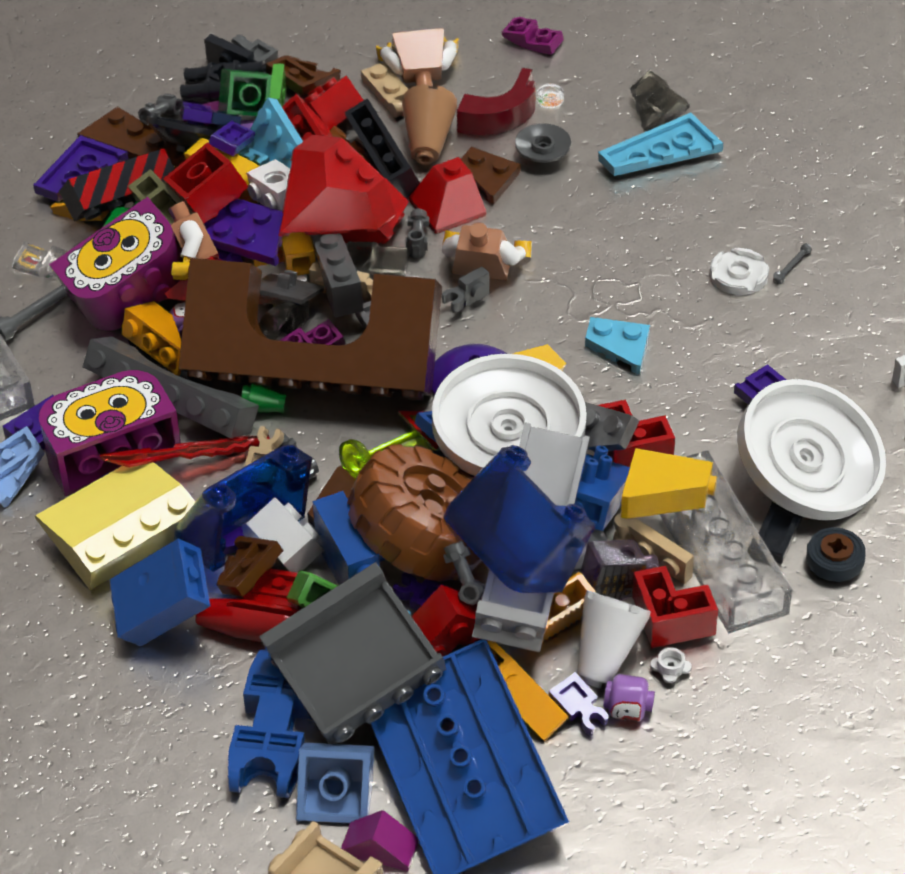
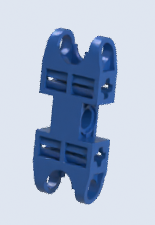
M260 650L250 666L243 692L245 713L255 714L252 727L235 725L228 751L229 791L240 793L243 786L246 787L251 779L265 775L276 781L277 797L289 798L298 783L299 749L305 743L304 732L293 731L296 718L312 720V718L280 670L273 665L272 658L268 652Z

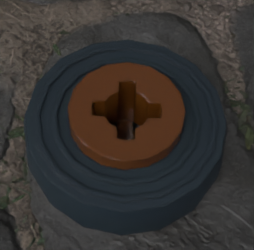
M831 527L822 529L815 533L807 544L806 560L811 571L818 577L828 581L841 582L850 580L860 573L865 564L866 548L861 538L844 528Z

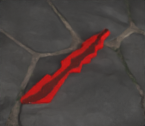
M253 435L219 438V440L178 443L173 448L151 450V448L104 453L100 454V459L130 468L178 456L191 460L199 456L214 457L216 455L249 451L250 446L259 447L260 442L258 437Z

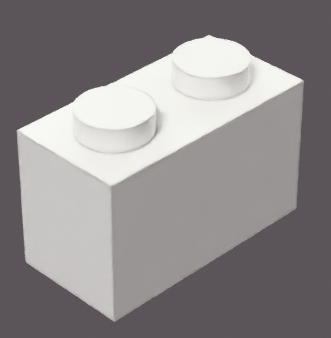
M275 497L246 524L260 539L277 541L284 550L278 559L289 571L298 573L300 570H304L324 551L316 542L320 535L308 522L302 526L297 521L302 516L289 502L283 506Z

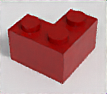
M626 399L597 405L632 415ZM666 415L640 420L626 449L608 451L607 455L613 459L612 462L630 467L636 448L674 455L675 436Z
M666 566L634 572L632 598L635 606L651 611L649 620L644 627L651 648L716 635L718 607L708 584L676 591Z
M440 585L411 617L437 654H441L444 657L458 644L468 646L481 639L472 637L478 604L472 606L460 601L458 596L460 591Z

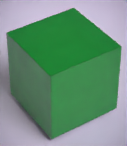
M222 69L218 111L226 114L257 116L267 97L270 98L272 75L262 72Z

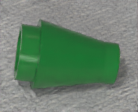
M254 383L251 386L243 385L241 397L259 405L257 413H283L286 394L277 393Z

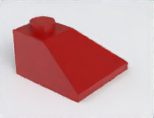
M459 157L434 165L409 196V201L415 209H423L427 212L429 227L435 234L486 216V209L474 176Z

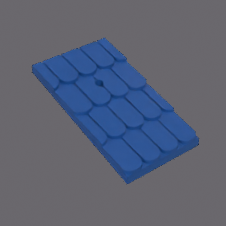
M484 639L444 656L446 670L443 671V675L436 682L430 685L423 684L414 690L413 695L407 701L401 704L394 703L384 710V714L378 720L371 723L433 874H460L570 823L488 642ZM445 722H454V727L451 731H443L442 728Z

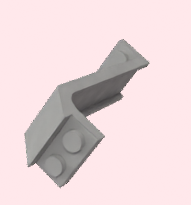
M525 422L482 600L478 601L472 637L540 652L582 469L586 460L590 436L583 435V438L532 427L531 423Z

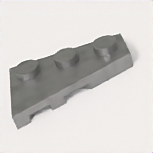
M585 402L586 426L584 435L590 436L588 450L595 452L597 446H605L608 451L626 449L639 420L632 415Z

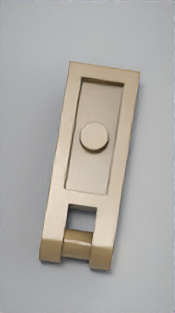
M383 62L361 70L362 81L392 116L397 118L404 115L402 100L405 92L409 89L389 66Z
M621 513L615 516L613 542L617 547L629 548L636 552L640 558L651 562L657 567L666 566L670 577H674L683 584L693 577L694 555L637 518H621Z

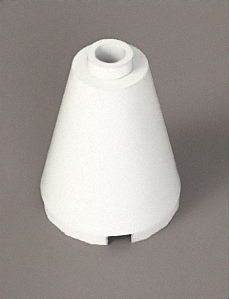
M586 591L577 674L583 676L582 680L587 685L601 689L603 683L607 684V681L613 680L648 622L651 611L611 597L599 595V593L593 591Z

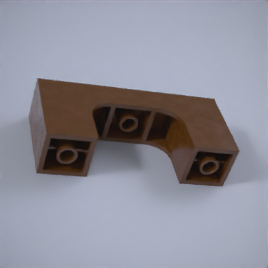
M190 258L179 369L187 372V377L200 381H212V376H218L217 380L233 384H242V379H248V383L265 387H272L273 381L278 382V385L284 386V388L299 390L302 389V384L309 385V388L314 389V391L332 392L333 387H339V391L353 395H362L363 390H370V394L385 398H393V393H401V397H405V399L423 401L424 395L432 396L442 286L436 279L374 274L369 322L363 334L355 341L346 345H325L271 340L263 334L258 323L262 270L252 263Z

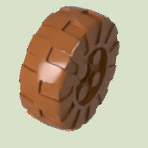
M394 444L385 447L383 451H376L359 472L347 504L350 505L348 512L350 521L354 529L356 528L362 536L363 541L376 554H380L398 569L409 574L421 576L427 580L444 582L451 579L454 581L459 580L453 562L446 563L443 555L446 554L444 547L463 540L464 546H468L471 552L470 555L466 556V560L472 572L489 552L499 531L498 523L500 516L496 503L489 497V491L476 477H472L460 469L448 457L443 458L432 453L433 450L416 445L414 447H406L402 444Z

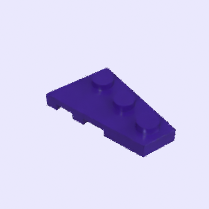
M80 135L34 183V192L59 202L62 200L59 190L68 179L128 160L127 151Z

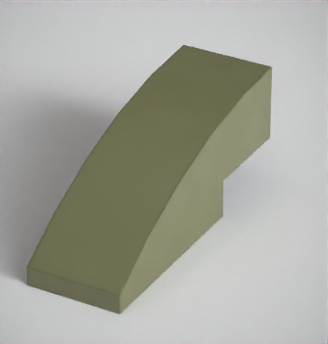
M150 169L131 183L128 188L138 203L148 196L171 225L174 223V220L168 209L183 201L166 182L163 183ZM187 206V208H188L190 214H193V212H192V211L189 209V207Z

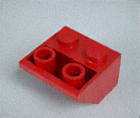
M347 75L339 80H336L335 77L331 78L323 85H319L311 90L308 96L303 99L327 126L329 131L347 118L344 112L364 101Z

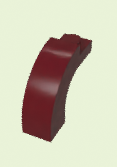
M522 68L514 86L505 94L495 97L464 94L456 111L457 132L470 135H495L513 130L524 124L536 110V81H533V69Z

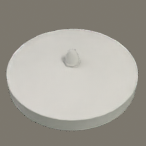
M495 354L471 360L456 368L443 380L433 400L432 429L441 451L460 469L489 481L511 482L525 422L531 423L532 427L583 438L585 434L586 405L577 385L557 367L530 356Z
M802 379L775 382L762 389L753 398L740 418L737 442L745 469L766 496L794 514L816 520H837L851 516L861 510L872 499L883 482L886 456L877 429L866 413L855 402L827 385Z

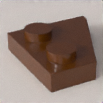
M288 55L266 63L267 74L272 75L273 64H284L286 86L301 96L308 95L311 90L319 85H323L333 77L339 80L341 70L333 68L330 72L318 70V63L302 61Z
M471 147L461 158L472 172L478 190L482 189L487 194V200L491 204L496 203L520 174L519 163Z
M238 536L234 541L238 548L235 557L233 555L227 557L224 564L225 569L220 574L216 583L223 594L243 597L252 591L257 580L265 571L274 566L275 560L284 551L277 541Z

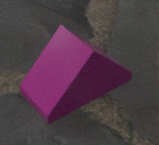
M381 810L350 822L341 849L358 860L367 861L370 857H373L381 862L383 866L409 871L419 839L386 811Z

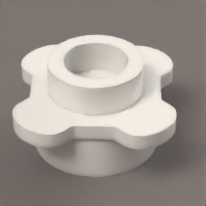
M677 648L663 649L659 653L658 658L651 660L650 665L653 670L658 671L663 676V680L667 683L675 682L677 677L683 673L688 674L692 667L689 661H685L683 652Z

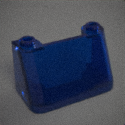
M285 445L211 485L203 491L176 525L174 541L179 538L201 548L203 565L214 572L225 566L226 555L223 551L225 550L226 540L222 537L247 523L275 497L283 506L289 502L302 516L297 521L305 518L312 457L293 445Z
M516 445L502 447L449 503L444 513V519L508 588L519 593L562 592L596 525L586 516L585 510L574 504H568L567 506L556 505L523 472L527 471L531 465L528 453L523 448Z

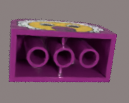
M147 196L49 265L70 299L88 322L99 330L113 331L122 328L125 308L152 301L158 304L167 299L164 293L180 281L173 279L172 264L173 262H183V258L180 256L182 249L170 223Z
M122 371L60 393L46 401L39 412V422L48 465L65 497L100 479V476L122 466L111 463L110 460L128 461L138 457L100 459V454L151 448V450L167 449L181 443L176 409L158 379L144 371ZM150 455V456H146V457H154V456H159V455Z

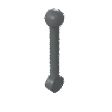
M803 244L800 248L801 251L782 271L773 274V281L775 283H783L785 275L804 255L811 253L812 247L810 244Z

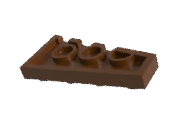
M118 106L77 133L78 137L81 135L127 151L128 159L164 148L174 168H177L186 160L185 152L177 151L176 144L169 143L160 138L149 125L142 123L138 118Z

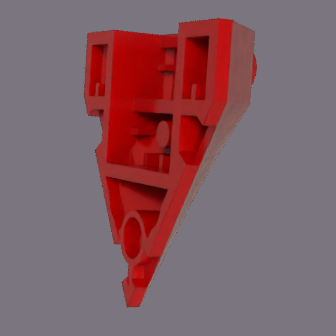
M311 135L293 149L291 169L287 179L282 209V223L279 227L278 236H289L290 233L305 232V235L349 233L351 230L363 229L366 232H377L396 215L385 178L343 138Z

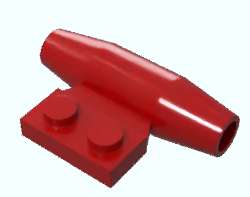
M271 568L264 572L255 583L253 590L244 595L243 598H209L210 607L195 615L196 624L233 638L262 642L259 636L302 609L300 606L294 605V603H290L287 600L288 593L298 573Z

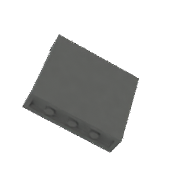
M376 562L259 636L266 651L328 744L347 740L354 734L356 728L365 722L372 723L378 720L384 714L385 709L394 703L401 704L407 701L413 695L414 690L423 684L430 685L436 682L443 675V671L446 670L443 656L437 654L387 583L383 571Z

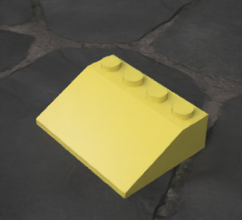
M138 456L137 458H135V459H133V460L144 459V458H148V457H146V456ZM152 462L130 468L121 466L35 515V519L89 590H92L175 541L178 532L197 528L200 507L182 484Z

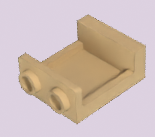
M313 821L305 830L301 829L297 832L291 845L282 854H277L272 859L268 867V874H383V865L373 857H370L365 863L361 862L321 835L320 825Z

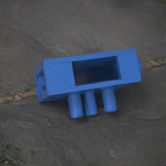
M597 446L594 456L586 455L571 517L573 522L601 531L606 528L621 507L622 493L630 467L612 462L613 459L607 455L608 449L605 446Z
M343 491L313 501L315 531L320 535L316 542L324 550L322 555L338 585L375 562L380 567L379 563L386 560L380 554H376L363 541L357 529H354L348 515L350 505L347 504L348 499Z
M179 538L110 579L111 599L114 607L115 627L118 638L139 646H143L210 607L201 548Z

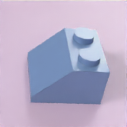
M304 743L299 749L296 820L350 823L369 815L373 785L374 746Z

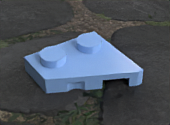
M27 426L0 443V504L3 508L9 506L45 454Z

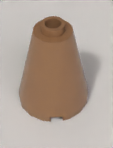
M429 84L410 88L405 92L402 100L411 156L415 161L423 165H428L438 160L457 111V98L451 91L441 86H438L437 90L428 89Z

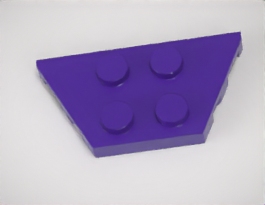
M236 199L221 209L215 218L204 223L215 248L273 266L278 265V247L282 246L283 240L282 236H278L283 217L282 211Z

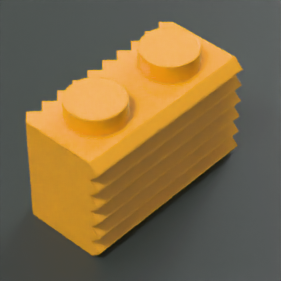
M581 572L574 574L555 586L543 640L548 641L549 636L553 637L554 633L559 634V631L564 630L565 626L569 627L571 623L575 624L576 620H580L581 616L583 617L586 591L595 592V590Z

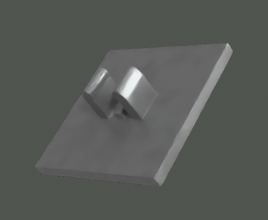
M285 269L284 273H279V275L270 273L261 278L260 294L303 304L323 292L325 286L296 280L297 272Z

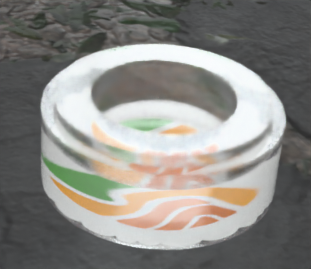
M545 84L538 88L537 103L541 107L554 109L563 104L564 90L560 86Z

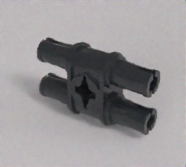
M237 59L233 62L217 64L210 62L207 66L184 68L186 85L180 86L182 101L206 100L209 103L217 101L220 94L222 69L267 74L265 61L242 63Z

